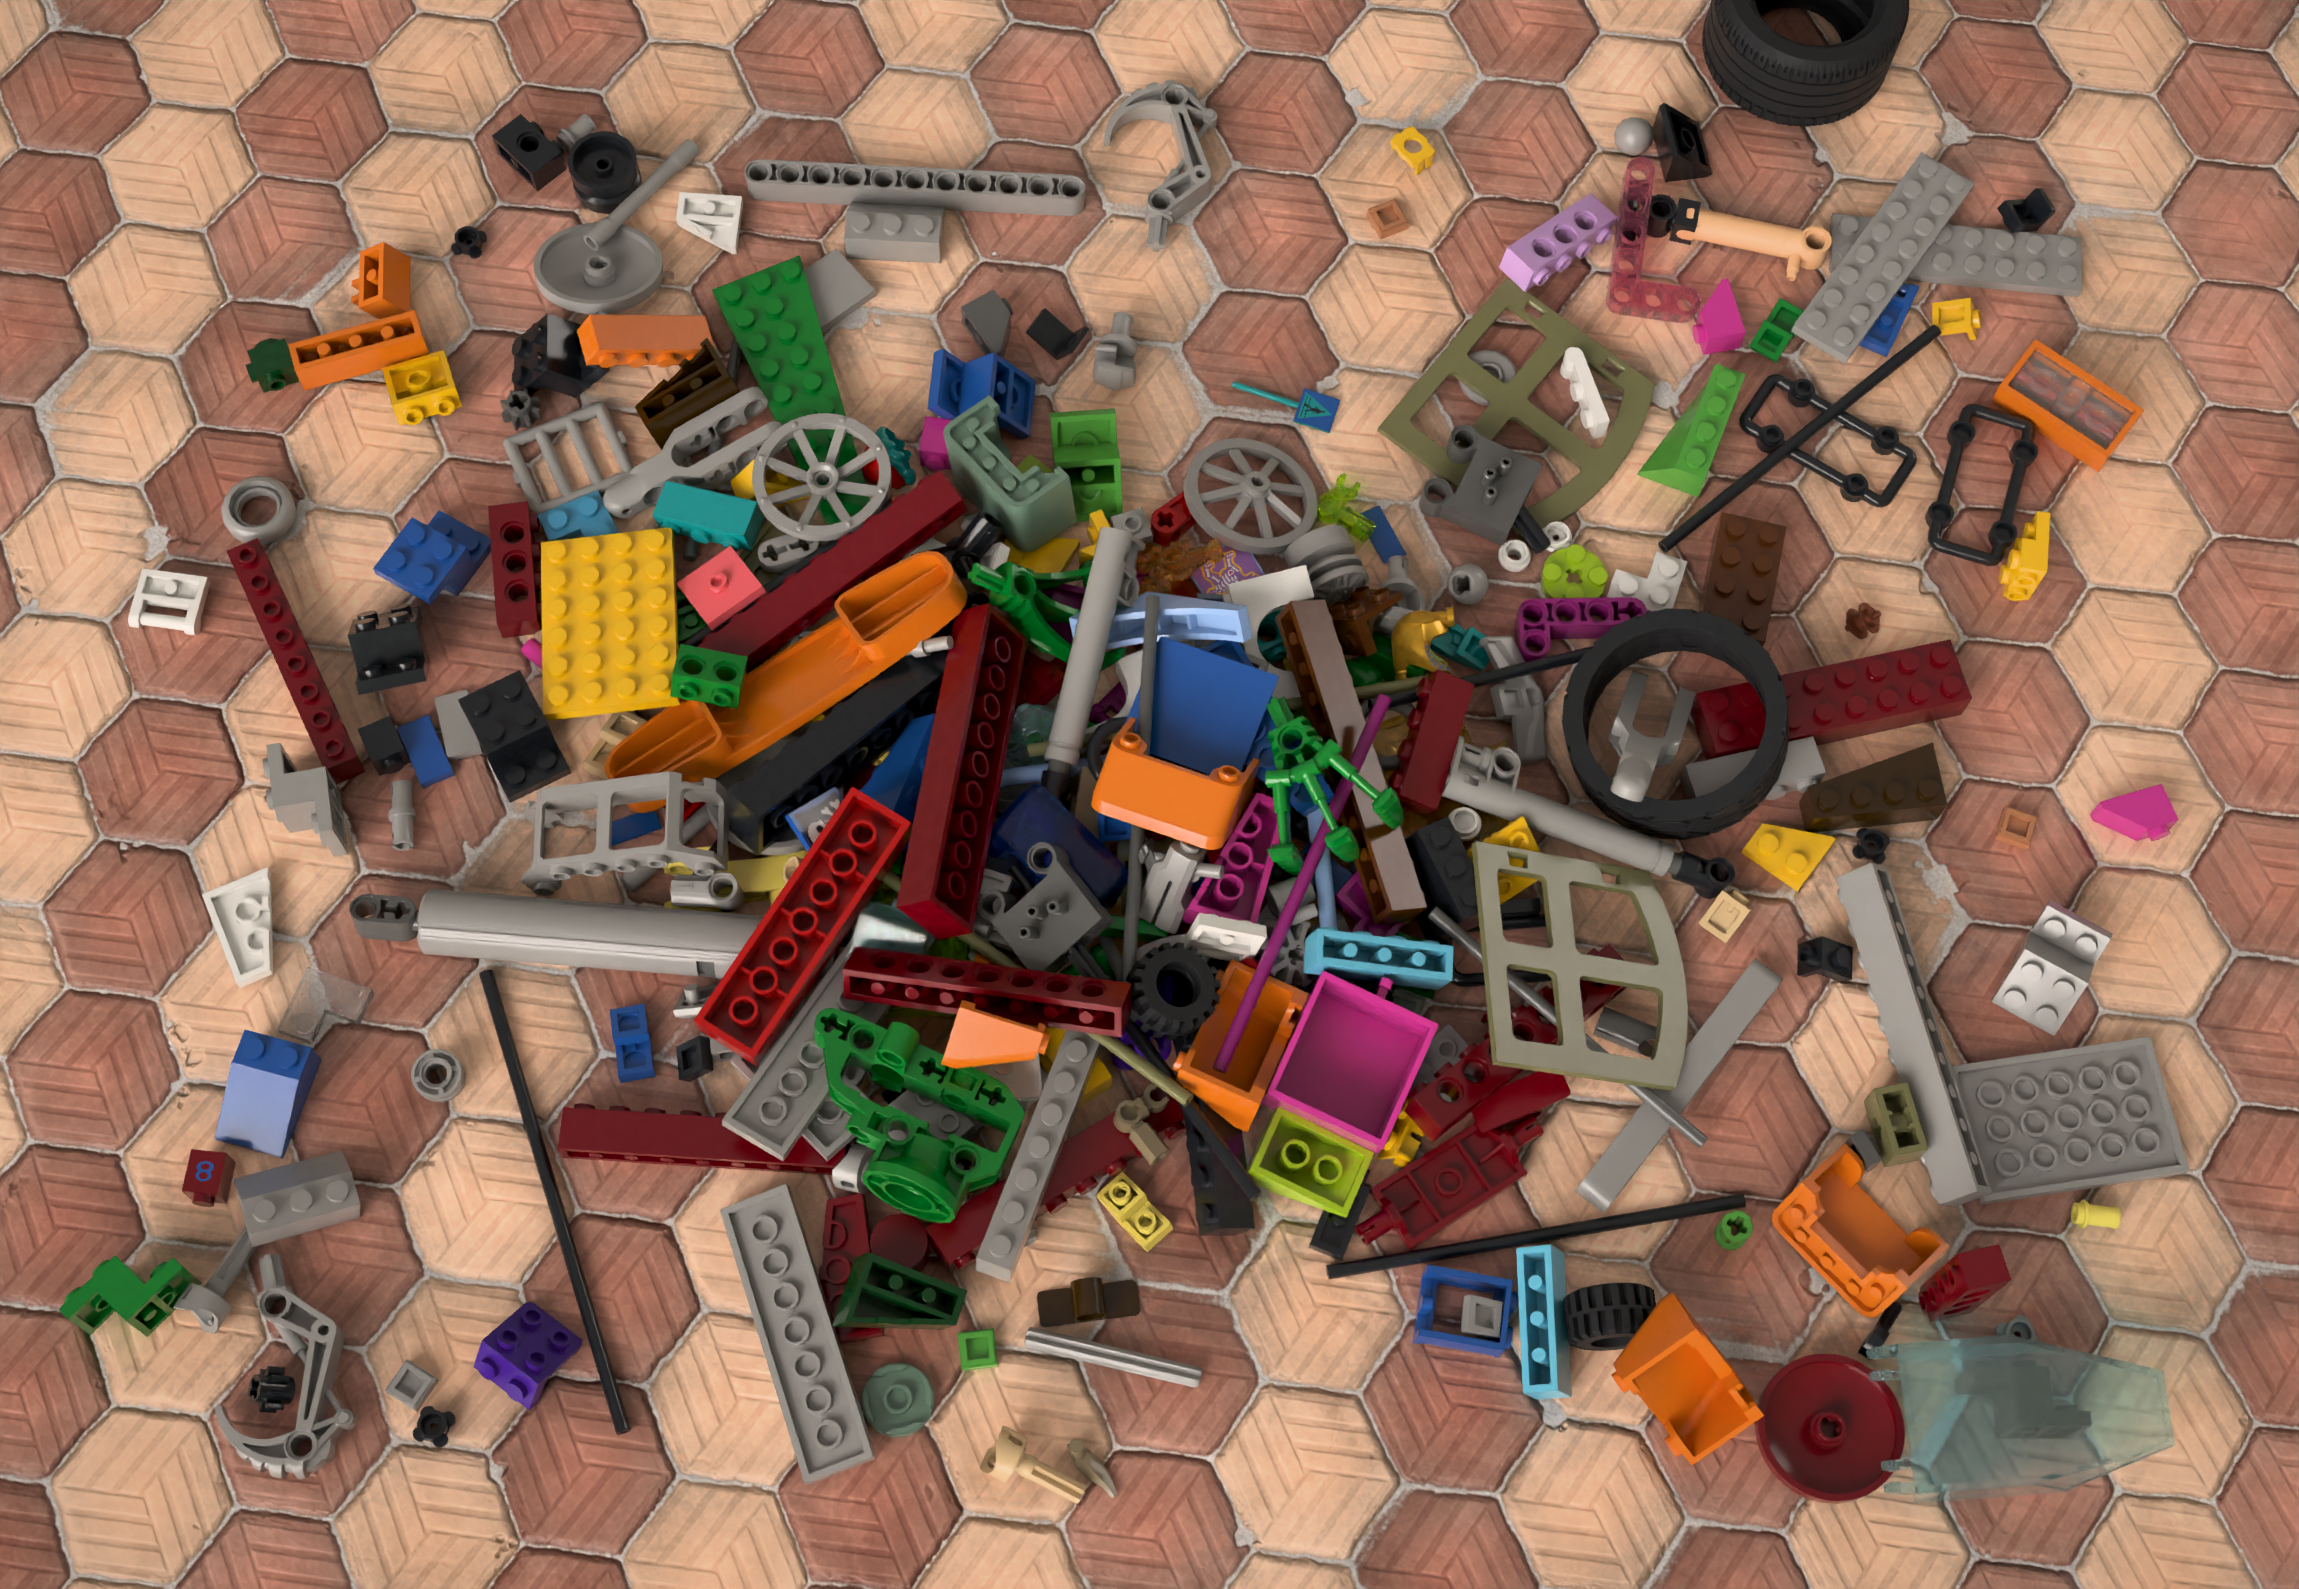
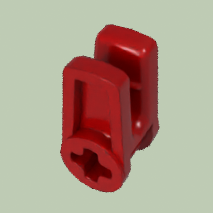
M1184 491L1152 514L1150 528L1153 534L1152 543L1157 547L1169 548L1173 546L1197 523L1186 505Z

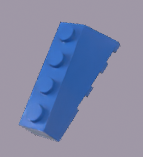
M934 713L911 720L889 749V754L885 760L871 773L873 776L862 789H859L862 793L910 821L912 826L934 723ZM909 841L902 851L908 850Z

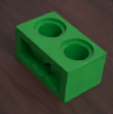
M680 644L672 673L671 696L738 709L746 679L748 657Z

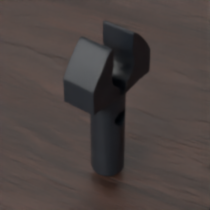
M1894 1301L1884 1310L1873 1330L1861 1344L1858 1353L1868 1360H1871L1882 1347L1890 1334L1889 1330L1901 1313L1902 1307L1898 1302Z

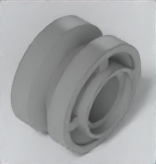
M433 1049L424 1052L416 1059L412 1066L411 1079L415 1089L423 1097L432 1102L441 1103L452 1100L462 1091L466 1074L463 1065L452 1053L442 1049ZM437 1068H445L447 1070L446 1079L442 1083L432 1084L430 1082L431 1073Z

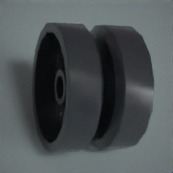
M607 131L589 133L579 139L570 149L567 162L576 197L584 207L593 212L610 214L642 184L635 148L627 138L617 133Z

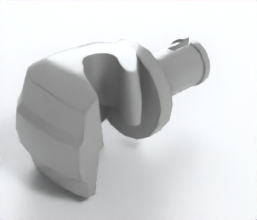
M1116 312L1113 315L1111 334L1103 336L1095 349L1094 380L1110 390L1133 388L1135 384L1136 366L1133 357L1137 352V344L1130 338L1133 316L1126 312Z
M1395 555L1388 559L1389 579L1384 581L1379 589L1387 587L1389 590L1401 591L1403 599L1385 609L1384 613H1381L1374 622L1375 628L1391 635L1397 624L1396 622L1404 615L1417 610H1425L1422 592L1418 590V585L1415 581L1408 579L1409 561L1407 557H1404L1402 564L1401 555Z

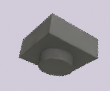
M1864 1130L1851 1135L1845 1142L1863 1161L1865 1173L1873 1170L1882 1161L1879 1146L1872 1137L1867 1136Z

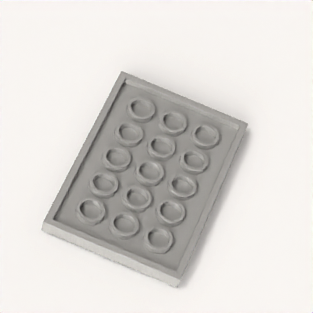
M2151 1037L1952 1066L1992 1194L1979 1198L1981 1205L2186 1174L2190 1170Z

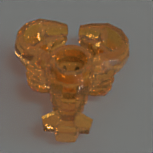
M1184 539L1170 542V546L1166 549L1156 543H1145V550L1138 553L1135 570L1137 571L1140 568L1141 575L1147 574L1153 568L1154 571L1153 577H1141L1143 585H1139L1138 596L1147 591L1170 595V587L1174 582L1187 580L1209 560L1216 564L1221 561V558H1224L1221 543H1218L1217 539H1211L1205 547L1190 548L1189 541Z

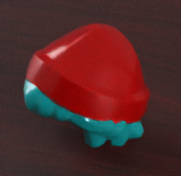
M884 426L878 428L875 434L882 441L890 459L892 471L891 488L899 490L906 485L914 484L916 473L909 463L911 452L903 449L904 441L895 438V433ZM867 445L864 452L870 449ZM875 459L862 467L861 470L864 479L868 483L878 485L879 465Z

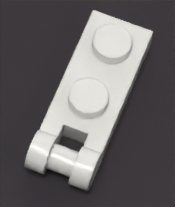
M1570 347L1565 351L1560 374L1565 379L1570 380V393L1574 402L1578 401L1581 408L1580 417L1583 427L1589 429L1592 439L1604 437L1610 422L1582 350L1577 347Z

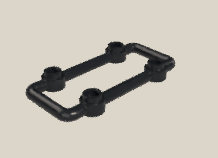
M1780 374L1770 375L1764 380L1739 418V425L1745 433L1756 439L1757 447L1762 452L1771 454L1786 442L1784 434L1778 426L1768 425L1762 428L1752 422L1775 387L1787 392L1789 402L1795 407L1804 408L1810 405L1823 412L1832 405L1829 401L1815 394V387L1810 380L1799 379L1792 381ZM1846 411L1834 420L1871 440V447L1876 453L1880 455L1894 453L1904 459L1881 495L1868 489V482L1862 474L1854 473L1846 476L1799 448L1788 456L1795 462L1839 486L1840 493L1845 500L1849 502L1863 500L1872 506L1881 508L1888 506L1893 501L1917 462L1915 452L1899 442V435L1894 428L1885 426L1876 429Z
M1968 404L1962 408L1958 421L1951 425L1947 433V440L1951 449L1937 501L1929 506L1925 514V520L1929 526L1927 541L1934 550L1985 566H1995L2002 561L2006 548L2010 547L2017 537V528L2013 524V519L2026 468L2034 462L2038 455V448L2033 442L2035 427L2029 420L1979 404ZM1972 416L2022 431L2021 439L2013 444L2009 452V458L2014 466L2000 520L1993 524L1988 533V539L1993 546L1991 553L1941 539L1942 530L1949 526L1954 517V510L1949 503L1963 450L1971 444L1975 437V428L1971 424Z

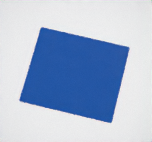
M1161 636L1156 650L1150 754L1209 775L1214 769L1224 765L1233 766L1241 772L1267 709L1266 705L1269 704L1279 677L1275 674ZM1140 688L1126 720L1127 722L1130 717L1137 719L1134 730L1135 734H1137Z

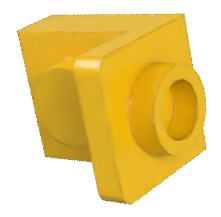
M1971 298L1932 303V325H1936L1940 329L1941 334L1939 336L1967 332L1970 340H1977V328H1982L1980 309H1975Z

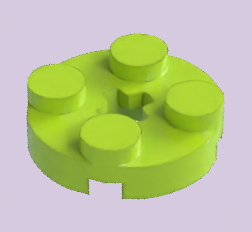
M1573 544L1568 548L1555 551L1546 559L1541 573L1542 592L1546 598H1601L1608 573L1601 560L1595 554L1585 550L1581 545ZM1568 574H1577L1580 577L1581 583L1572 582L1569 584L1567 582Z

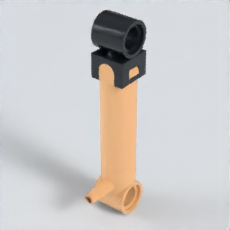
M1657 194L1648 199L1641 220L1643 231L1654 238L1666 236L1670 232L1669 241L1691 245L1692 239L1786 258L1788 259L1787 279L1790 281L1796 280L1800 267L1809 270L1819 268L1823 264L1832 243L1829 232L1819 226H1811L1805 230L1700 209L1701 202L1679 198L1676 205L1670 196L1664 194Z

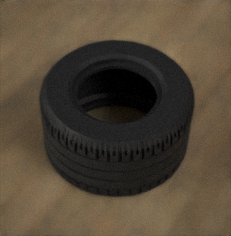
M1711 0L1702 33L1704 58L1708 70H1710V74L1716 84L1719 85V88L1723 90L1724 94H1727L1728 98L1738 106H1741L1742 109H1746L1747 112L1757 115V117L1788 126L1809 127L1833 123L1861 109L1880 89L1908 22L1909 0ZM1782 8H1800L1814 12L1832 24L1841 37L1842 43L1829 46H1811L1792 41L1773 30L1764 21L1762 16Z

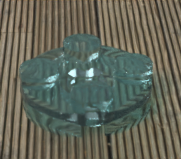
M1027 703L1017 707L1013 715L1006 753L1007 759L1014 767L1049 763L1048 760L1044 759L1045 755L1029 758L1027 751L1029 740L1027 737L1031 733L1039 732L1042 738L1040 742L1048 741L1055 710L1044 705H1031Z

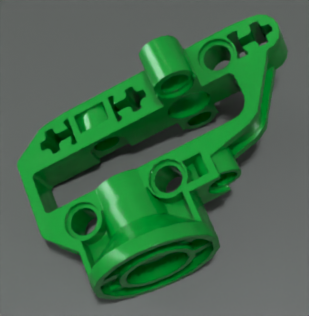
M826 1008L818 1013L814 1023L813 1037L816 1045L823 1050L829 1096L838 1107L851 1116L846 1129L858 1137L856 1142L874 1150L862 1175L864 1184L885 1203L908 1215L935 1223L952 1222L956 1218L968 1192L996 1182L1021 1129L1025 1111L1008 1086L990 1075L973 1067L953 1069L941 1065L944 1055L919 1044L920 1034L907 1024L895 1021L890 1024L887 1030L861 1017L835 1008ZM830 1026L836 1028V1029H832L830 1033L824 1031V1030H828V1029L830 1028ZM848 1032L847 1041H844L843 1039H845L846 1033ZM864 1039L869 1041L872 1046L867 1049H861L855 1046L854 1042ZM854 1065L872 1073L871 1080H874L885 1089L901 1093L903 1088L908 1089L1002 1131L1006 1135L997 1152H992L951 1133L947 1140L937 1138L929 1132V1123L892 1106L886 1105V1107H883L860 1096V1092L846 1086L841 1079L847 1067ZM928 1070H931V1071L934 1072V1073H931V1074L929 1075V1077L923 1075V1074H925ZM993 1099L999 1101L995 1106L989 1105ZM893 1130H901L906 1133L907 1138L899 1141L894 1140L889 1133ZM965 1159L972 1163L973 1168L961 1170L955 1162Z

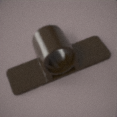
M1099 1277L1081 1278L1072 1281L1070 1288L1041 1291L1037 1294L1040 1325L1043 1327L1136 1316L1140 1312L1137 1284L1134 1280L1103 1283L1102 1278Z

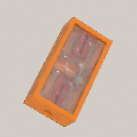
M2036 339L1999 385L1991 401L2009 414L2029 420L2034 425L2035 431L2097 472H2100L2144 411V409Z

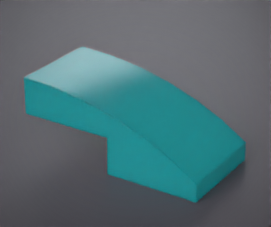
M1455 623L1454 627H1448L1449 631L1444 635L1432 640L1431 650L1471 669L1482 672L1490 660L1484 647H1481L1479 641L1487 636L1473 627L1465 630Z

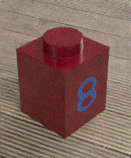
M191 1149L182 1192L192 1200V1204L197 1206L214 1207V1203L227 1204L236 1162L224 1152Z

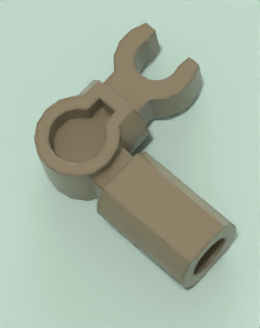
M1154 1083L1146 1086L1140 1098L1136 1096L1131 1100L1122 1101L1117 1106L1113 1118L1115 1127L1123 1133H1130L1129 1139L1151 1166L1164 1159L1170 1152V1149L1148 1122H1143L1149 1117L1150 1112L1158 1113L1163 1111L1169 1102L1167 1097L1161 1101H1153L1150 1095L1156 1092L1158 1087Z

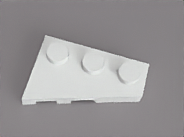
M266 867L202 894L239 988L273 974L271 871Z

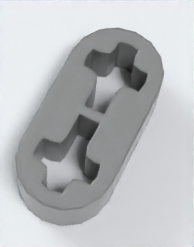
M788 534L767 540L758 549L760 566L769 573L785 571L820 547L819 541L803 540ZM806 541L810 550L803 551L800 543ZM774 551L778 555V560L772 561L768 553Z

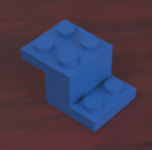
M945 349L934 352L927 409L943 419L953 420L990 395L1000 408V414L997 416L998 426L1022 440L1031 435L1036 380L994 352L965 363Z
M439 510L428 525L412 517L373 569L376 575L431 605L442 589L459 596L491 553V541L489 537Z

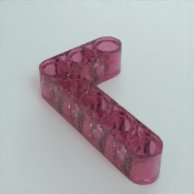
M1636 157L1628 163L1622 179L1606 293V305L1611 312L1619 315L1687 323L1695 317L1701 305V297L1695 289L1640 280L1655 167L1648 158ZM1634 170L1642 171L1646 179L1637 180L1632 176L1631 172ZM1630 200L1638 201L1642 209L1638 211L1632 210L1628 207L1627 202ZM1626 230L1633 231L1638 239L1629 241L1623 236V232ZM1629 261L1633 265L1634 270L1626 272L1619 267L1618 262ZM1614 292H1626L1629 296V301H1618L1614 296ZM1646 296H1656L1659 298L1661 305L1655 307L1649 305L1646 301ZM1677 301H1688L1692 306V310H1681L1677 305Z

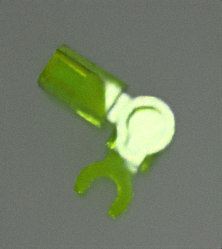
M1343 473L1338 476L1335 488L1320 496L1317 517L1325 523L1336 522L1337 525H1342L1350 535L1365 543L1372 535L1376 523L1351 507H1345L1348 500H1352L1358 495L1360 483L1356 482L1351 488L1344 487L1347 475Z

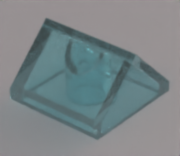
M871 899L859 914L847 960L855 946L925 955L932 934L898 908Z

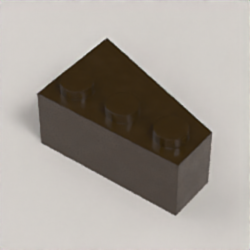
M708 338L700 344L702 349L690 361L685 358L679 364L681 369L668 382L663 379L635 406L644 425L661 450L675 428L740 393Z

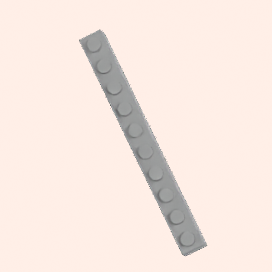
M1871 862L1836 877L1839 886L1837 895L1841 904L1846 908L1849 918L1847 921L1848 930L1856 940L1859 949L1857 953L1858 962L1862 969L1866 971L1869 981L1867 990L1872 1001L1876 1003L1879 1013L1877 1018L1878 1025L1882 1033L1886 1035L1889 1044V1060L1897 1070L1900 1079L1898 1084L1908 1083L1928 1150L1921 1157V1161L1928 1168L1930 1174L1931 1193L1939 1205L1956 1207L1992 1194L1888 868Z

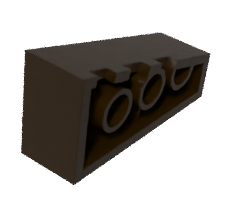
M1933 743L1809 786L1799 801L1804 829L1806 832L1811 833L1937 820L1948 805Z

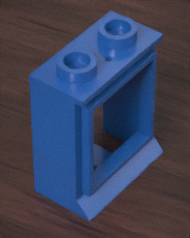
M1427 1265L1421 1274L1412 1344H1429L1499 1358L1505 1351V1348H1510L1512 1342L1513 1327H1508L1509 1313H1514L1517 1303V1292L1512 1291L1513 1280ZM1438 1284L1493 1294V1300L1503 1302L1499 1338L1482 1340L1432 1331Z

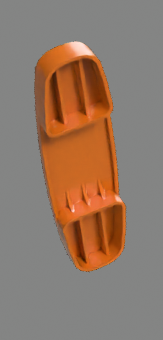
M935 551L916 553L886 568L838 597L834 607L839 617L813 631L746 674L738 709L680 698L681 705L665 708L613 748L607 756L604 765L606 777L608 779L672 771L682 773V781H688L689 783L701 782L704 777L715 779L826 711L914 650L921 640L925 641L958 616L964 608L967 600L965 587L946 557ZM666 799L626 804V806L633 812L646 813L665 806Z

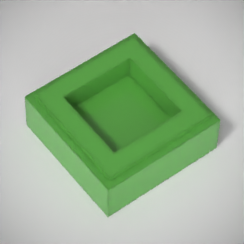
M994 1328L958 1333L962 1371L998 1367Z

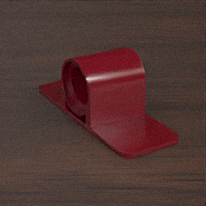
M1538 1071L1503 1086L1471 1113L1479 1130L1485 1133L1511 1121L1513 1125H1517L1530 1115L1536 1118L1542 1114V1108L1569 1097L1571 1091L1564 1075Z

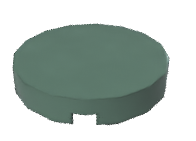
M906 1363L888 1364L877 1369L870 1376L862 1392V1410L868 1423L878 1433L891 1438L908 1437L920 1431L930 1420L935 1407L934 1390L928 1377L917 1368Z

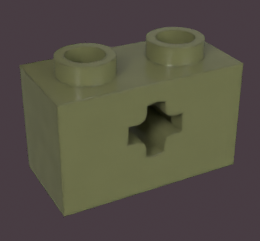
M1908 1083L1873 1089L1865 1098L1864 1104L1876 1143L1880 1149L1883 1166L1889 1167L1918 1161L1928 1150V1146Z

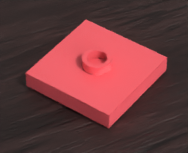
M731 546L676 583L711 631L766 593L762 584Z

